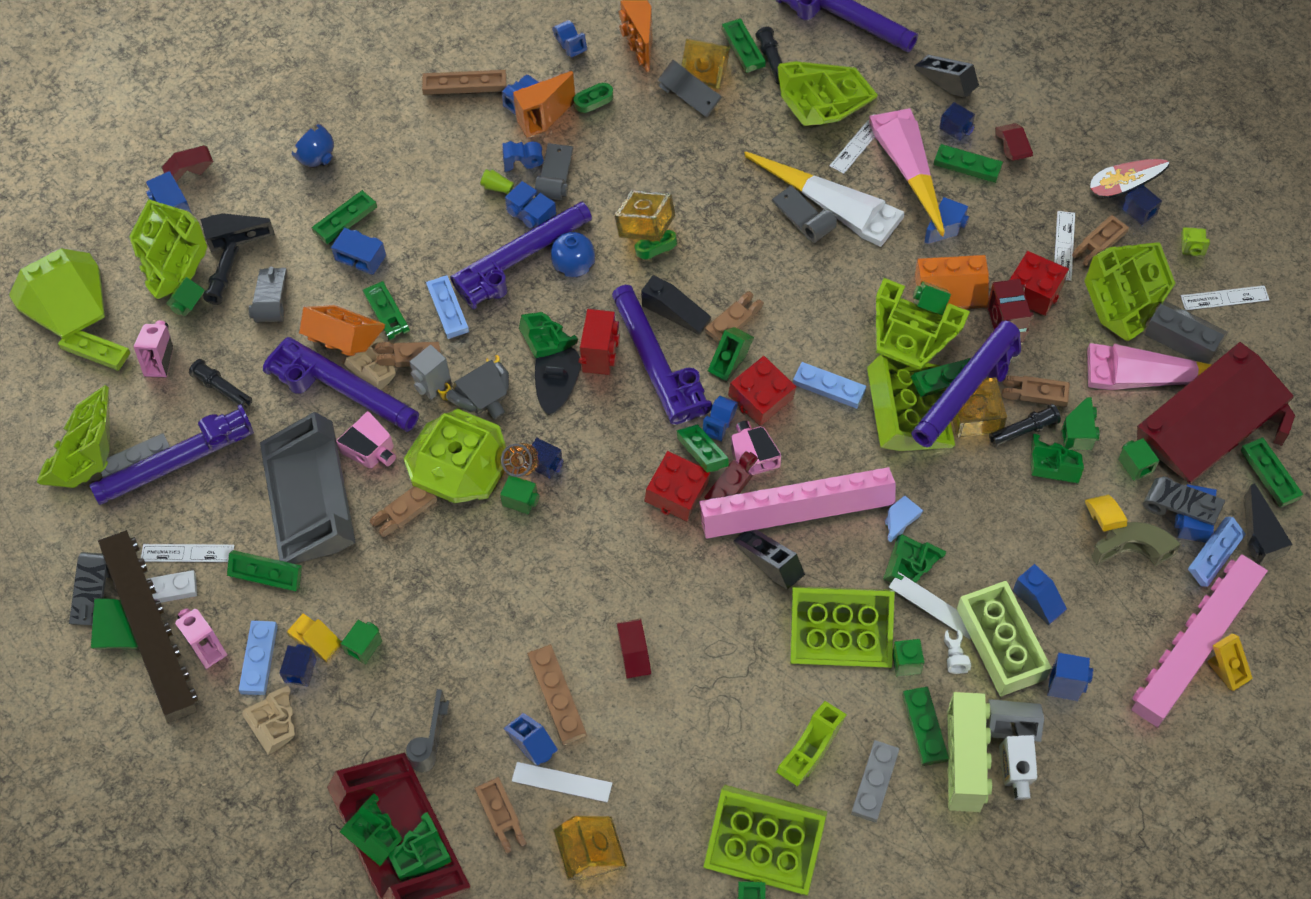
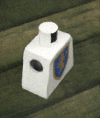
M1034 735L1007 736L999 745L1004 785L1013 786L1015 800L1030 799L1029 785L1037 780Z

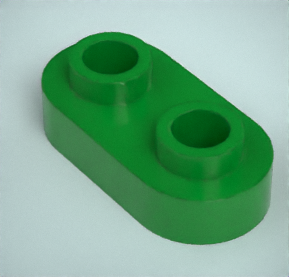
M598 83L578 92L574 96L575 109L579 112L587 113L610 103L614 97L612 86L608 83Z
M663 230L639 240L634 247L638 258L648 260L665 251L672 250L678 242L674 231Z

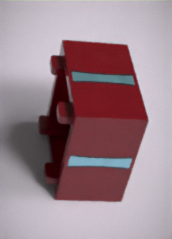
M1020 279L993 282L986 308L993 331L1002 321H1010L1017 326L1020 331L1021 342H1024L1026 335L1029 334L1030 320L1034 317L1033 312L1029 310L1025 297V285L1021 284Z

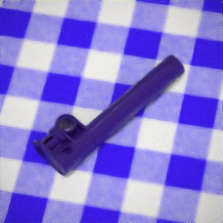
M776 0L778 3L784 2L790 5V8L797 11V16L803 20L812 19L824 8L886 42L901 48L907 53L914 48L918 39L917 33L854 0Z
M581 201L450 276L454 288L472 310H475L477 304L485 299L490 300L491 298L499 299L504 297L507 293V283L503 271L555 242L562 234L572 232L583 224L585 225L592 220L590 210Z
M621 285L612 292V297L670 423L678 425L708 414L713 404L705 398V390L700 382L699 372L690 367L675 372L671 371L632 286Z
M1002 321L913 429L912 437L918 444L924 447H931L986 377L998 382H1002L1005 379L1010 360L1021 353L1020 331L1015 324L1010 321Z
M292 337L285 338L263 364V372L265 374H274L279 377V380L288 385L293 393H304L318 379L405 432L411 431L418 421V411Z
M237 405V410L226 415L221 414L218 416L217 414H212L202 418L198 422L201 433L110 474L100 481L97 480L89 484L98 504L101 506L109 500H114L254 434L242 405Z

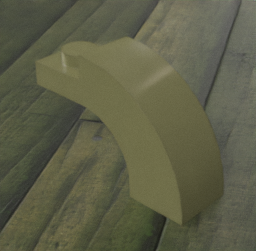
M1127 522V527L1109 530L1107 537L1095 545L1092 559L1098 565L1116 554L1133 551L1146 556L1156 566L1175 556L1181 544L1171 534L1157 526L1142 522Z

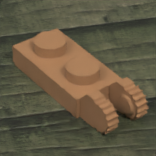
M1111 215L1083 239V242L1074 250L1072 256L1077 259L1086 249H1089L1091 253L1086 256L1083 262L1088 267L1093 256L1106 248L1112 247L1128 233L1129 227Z
M747 291L740 297L738 302H734L705 327V333L719 343L726 329L736 327L741 330L761 310L764 302L759 299L751 304L747 310L745 306L754 296L752 292Z
M379 342L375 346V351L383 355H378L376 361L380 366L411 367L409 361L429 345H432L439 352L440 345L439 342L393 344L390 342Z
M1009 375L1003 380L1005 386L1011 387L1002 390L1001 396L1004 399H1020L1022 401L1054 404L1063 407L1068 405L1069 382Z
M413 486L386 506L384 510H380L372 516L370 524L376 527L390 518L391 520L386 522L378 532L382 537H385L397 528L403 527L437 501V497Z
M499 777L475 787L477 796L495 836L499 837L505 853L511 852V845L504 833L511 829L515 832L518 844L521 847L526 845L527 843L519 827V820Z

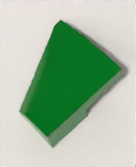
M1033 433L1031 440V475L1079 483L1084 471L1082 454L1066 449L1056 442L1050 446L1039 441L1040 435Z
M900 534L897 536L883 580L892 583L894 578L902 580L906 576L916 583L939 559L945 556L946 551L928 542L921 544Z
M94 599L91 636L92 649H138L119 599Z
M373 794L343 826L340 833L381 866L403 839L398 830L392 826L388 813L382 814L376 804L379 798Z

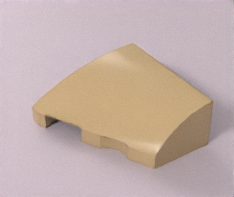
M378 337L366 352H359L354 356L347 357L344 365L356 376L382 390L395 377L396 372L393 366H380L377 364L376 358L378 355L383 354L377 353L375 346L379 342L384 343L383 339Z
M289 686L268 694L265 700L245 708L242 713L268 755L283 747L295 735L294 725L291 722L293 712L292 707H290L289 695L291 691Z

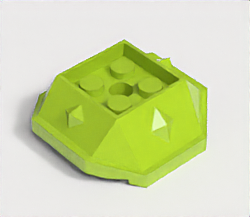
M456 409L449 413H443L437 419L426 423L404 457V464L412 486L445 500L460 503L477 498L478 500L488 499L505 472L501 464V456L506 448V444L499 425ZM508 450L505 452L503 459L510 458ZM505 460L503 462L504 464L510 463V460Z

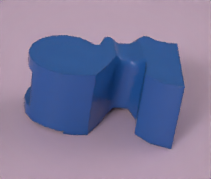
M566 20L552 28L556 40L561 43L562 48L566 50L567 55L571 58L587 51L585 34H577L576 28L571 21Z
M525 75L519 82L515 81V84L507 85L502 91L503 106L516 115L513 92L539 82L530 75Z
M509 141L502 143L505 172L514 169L515 161H520L527 169L538 167L544 161L542 146L538 142L523 144L522 142L514 143Z
M723 396L715 399L710 417L706 416L703 419V430L709 437L722 442L726 429L729 428L730 422L734 418L738 402Z

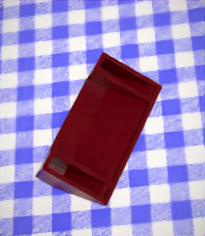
M1239 342L1137 426V441L1144 438L1159 460L1189 484H1192L1294 398V395L1258 354Z
M405 752L335 771L327 789L344 825L375 794L379 798L376 804L382 814L388 813L392 826L398 830L403 839L399 845L404 841L405 835L409 831L413 832L422 821L421 816L428 812L452 862L429 874L400 882L389 857L379 866L354 845L378 899H452L471 888Z

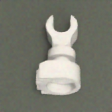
M948 630L944 636V643L949 648V658L947 659L948 672L952 674L968 673V670H971L969 656L963 655V649L960 648L963 636L960 630L957 631L956 640L949 638Z

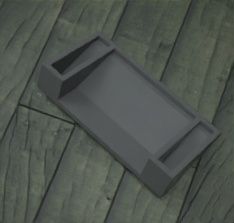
M313 412L261 441L260 447L279 560L295 564L335 554L355 544L356 541L333 422Z

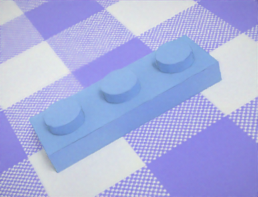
M448 276L427 281L428 291L447 339L468 333L467 323Z
M801 362L793 378V383L800 388L856 409L866 391V385Z
M1234 517L1224 518L1188 567V570L1200 586L1208 587L1246 535Z
M251 621L239 685L240 694L266 695L278 627L276 622Z

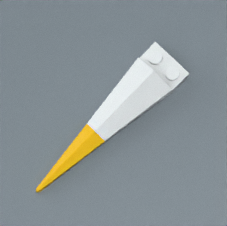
M744 151L746 158L776 175L789 185H792L825 210L831 211L839 221L858 236L875 245L882 247L904 218V211L885 204V200Z

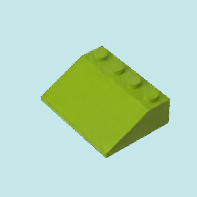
M880 354L867 367L880 448L895 451L953 448L955 446L951 422L931 447L921 446L912 437L913 429L944 391L920 397L911 376L916 372L940 365L927 363L919 370Z
M792 586L790 663L892 668L895 591L885 589Z
M724 785L721 789L703 868L754 882H766V885L808 896L828 811Z

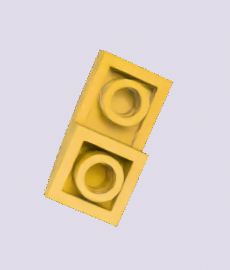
M1110 495L1085 500L1093 520L1098 521L1103 532L1127 527L1125 514Z

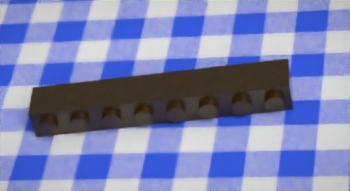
M126 530L98 540L167 724L196 713L195 704L199 702L195 689H189L186 681L190 680L186 666L180 667L178 659L182 658L177 644L172 645L169 637H172L173 633L169 623H163L161 616L165 613L160 600L154 601L152 594H155L156 590L152 579L146 580L144 573L148 572L144 559H138L136 552L140 551L136 538H130Z

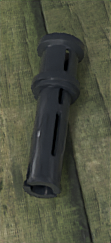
M768 26L762 27L756 32L755 36L761 43V52L767 56L776 84L780 85L778 65L782 63V60L778 53L779 44L773 37V29Z
M233 242L225 244L217 269L209 277L208 289L203 293V299L212 305H220L222 303V294L228 288V276L239 251V246H236Z
M197 359L189 368V375L192 378L201 380L206 388H214L236 405L241 404L244 410L248 408L244 405L245 403L248 406L251 405L252 397L246 395L222 378L220 372L207 366L203 359Z
M1049 404L1044 410L1031 412L1028 418L989 433L991 443L994 442L993 446L997 447L1031 431L1040 432L1048 425L1053 423L1059 424L1061 416L1057 407L1054 404Z

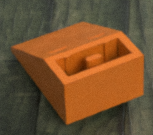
M621 0L619 17L622 25H619L620 32L623 37L627 38L630 50L635 51L639 65H643L646 72H649L653 37L652 7L648 0Z
M573 71L513 92L516 119L526 138L546 131L574 104L575 86Z

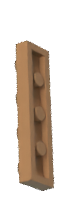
M506 70L422 74L423 95L500 92L507 87Z
M551 644L527 653L562 745L586 737L585 728Z

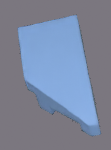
M906 496L898 500L888 510L885 525L888 526L889 534L887 538L890 542L900 534H903L905 528L918 519L923 512L920 507Z

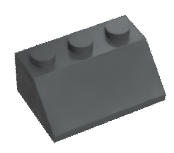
M1167 301L1160 304L1145 332V336L1195 361L1207 364L1211 362L1228 334V331Z

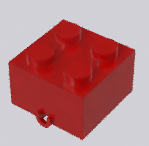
M1027 251L1009 280L1020 279L1021 284L1025 285L1024 293L1029 309L1046 316L1052 304H1056L1058 301V294L1064 285L1069 268Z
M587 309L580 344L581 358L578 361L582 364V372L610 375L611 367H615L617 357L615 347H619L620 334H618L619 321H615L614 311Z
M762 356L730 382L728 396L733 401L738 402L739 410L743 415L747 414L759 426H762L794 399L797 386L770 360Z
M667 451L646 488L644 502L661 509V513L664 515L672 514L688 522L708 485L710 472L707 473L701 466Z

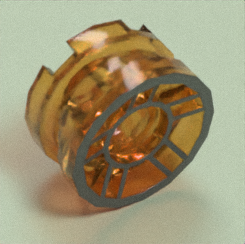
M511 444L502 452V467L510 476H527L535 472L538 467V452L531 444ZM518 456H522V458H523V463H522V464H520V461H519V459L517 458Z

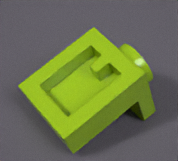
M1183 227L1181 232L1182 254L1205 256L1210 245V239H1206V229Z

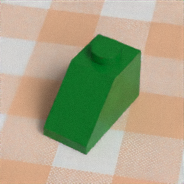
M736 327L726 329L707 371L725 381H729L746 358L754 337Z

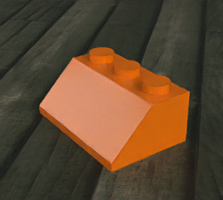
M985 255L917 259L915 270L916 286H920L921 282L924 281L946 289L951 293L948 303L962 309L987 308L989 300V273Z
M336 305L303 307L299 333L307 336L309 341L325 343L324 346L327 348L340 349L342 354L354 356L356 353L366 352L383 331L385 324Z

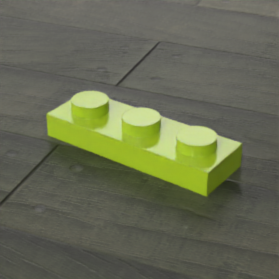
M81 330L65 339L62 338L58 343L62 350L118 371L131 354L127 347Z

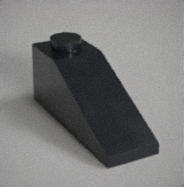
M927 55L914 65L917 71L950 94L966 97L979 87L975 68L971 63Z
M221 213L201 219L210 252L224 249L227 242L240 245L275 235L270 218Z
M652 275L641 290L643 307L698 335L702 333L711 320V316L673 284L655 275Z
M1252 484L1244 496L1247 545L1251 556L1256 558L1259 565L1286 556L1293 544L1256 484Z
M758 530L746 531L734 540V544L771 580L787 590L805 575L797 553Z

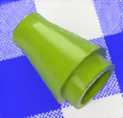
M486 169L481 178L480 185L485 190L509 194L513 189L514 182L509 181L493 169L491 171Z

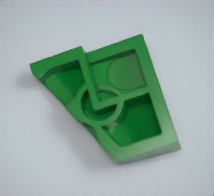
M543 312L521 315L519 330L535 358L561 352L578 343L576 335L568 336L562 331V325L553 322Z
M428 812L421 816L422 821L413 832L409 831L405 835L402 844L395 847L389 854L390 861L400 882L429 874L452 862Z

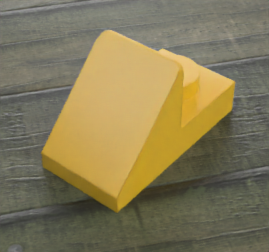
M304 613L287 631L288 636L325 662L341 646L342 642L321 620L317 619L314 621Z
M1232 633L1213 645L1215 656L1208 660V664L1231 691L1236 690L1253 679L1238 635Z

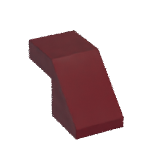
M1013 123L995 127L996 136L1004 141L1005 157L1012 161L1033 157L1032 148L1022 126Z
M203 145L174 153L165 162L162 169L164 173L170 171L177 182L186 171L201 176L213 163V159L208 146Z
M1288 403L1268 419L1279 424L1273 443L1283 446L1295 418V414Z
M641 618L617 622L626 678L652 674Z

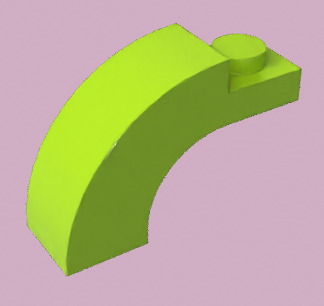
M824 701L812 715L803 735L780 763L776 773L798 787L806 776H810L821 761L841 728L847 714Z

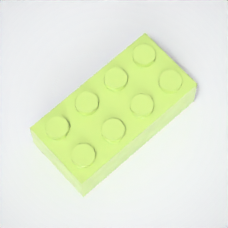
M1007 581L960 597L957 611L1000 697L1047 680L1052 667Z
M953 692L947 710L949 757L948 810L981 812L984 803H988V795L992 793V779L987 778L988 769H991V753H987V744H990L991 730L986 728V719L990 718V703H985V694Z

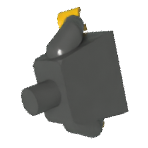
M495 355V361H489L487 358L485 364L456 380L453 384V389L449 383H445L446 391L437 390L442 400H449L456 406L476 414H480L488 409L495 420L506 413L499 402L507 395L509 373L503 364L500 363L499 355Z

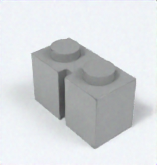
M429 345L409 361L412 369L411 375L415 381L414 387L419 394H425L432 400L439 394L438 389L443 391L446 388L445 383H452L446 358L432 345Z
M989 699L990 718L986 719V726L991 730V737L1006 738L1007 736H1013L1010 722H1014L1016 736L1034 735V741L1041 742L1044 725L1041 704Z

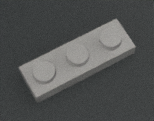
M164 433L108 457L106 460L108 464L101 472L103 478L170 447Z
M874 740L851 815L877 823L900 748Z

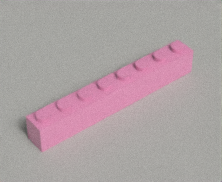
M888 467L699 501L701 523L707 539L895 504L896 483Z
M1243 554L1240 555L1237 561L1231 559L1223 571L1227 574L1225 578L1218 577L1211 588L1214 591L1212 596L1205 595L1198 606L1202 610L1198 615L1193 613L1185 624L1189 627L1185 633L1180 631L1173 640L1172 644L1175 647L1172 652L1167 649L1160 658L1159 662L1162 666L1159 670L1153 668L1145 680L1149 684L1145 689L1139 687L1134 694L1132 700L1135 701V704L1131 709L1133 712L1158 728L1212 652L1213 645L1222 638L1268 570Z

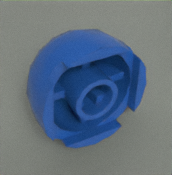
M321 124L316 125L318 129L315 131L312 128L308 130L296 143L295 147L298 149L296 153L293 151L291 153L304 166L317 167L321 164L326 165L333 158L331 154L334 149L332 135Z
M578 232L562 234L555 240L551 249L552 265L558 273L559 271L565 273L567 277H579L588 273L589 268L595 263V249L592 242Z

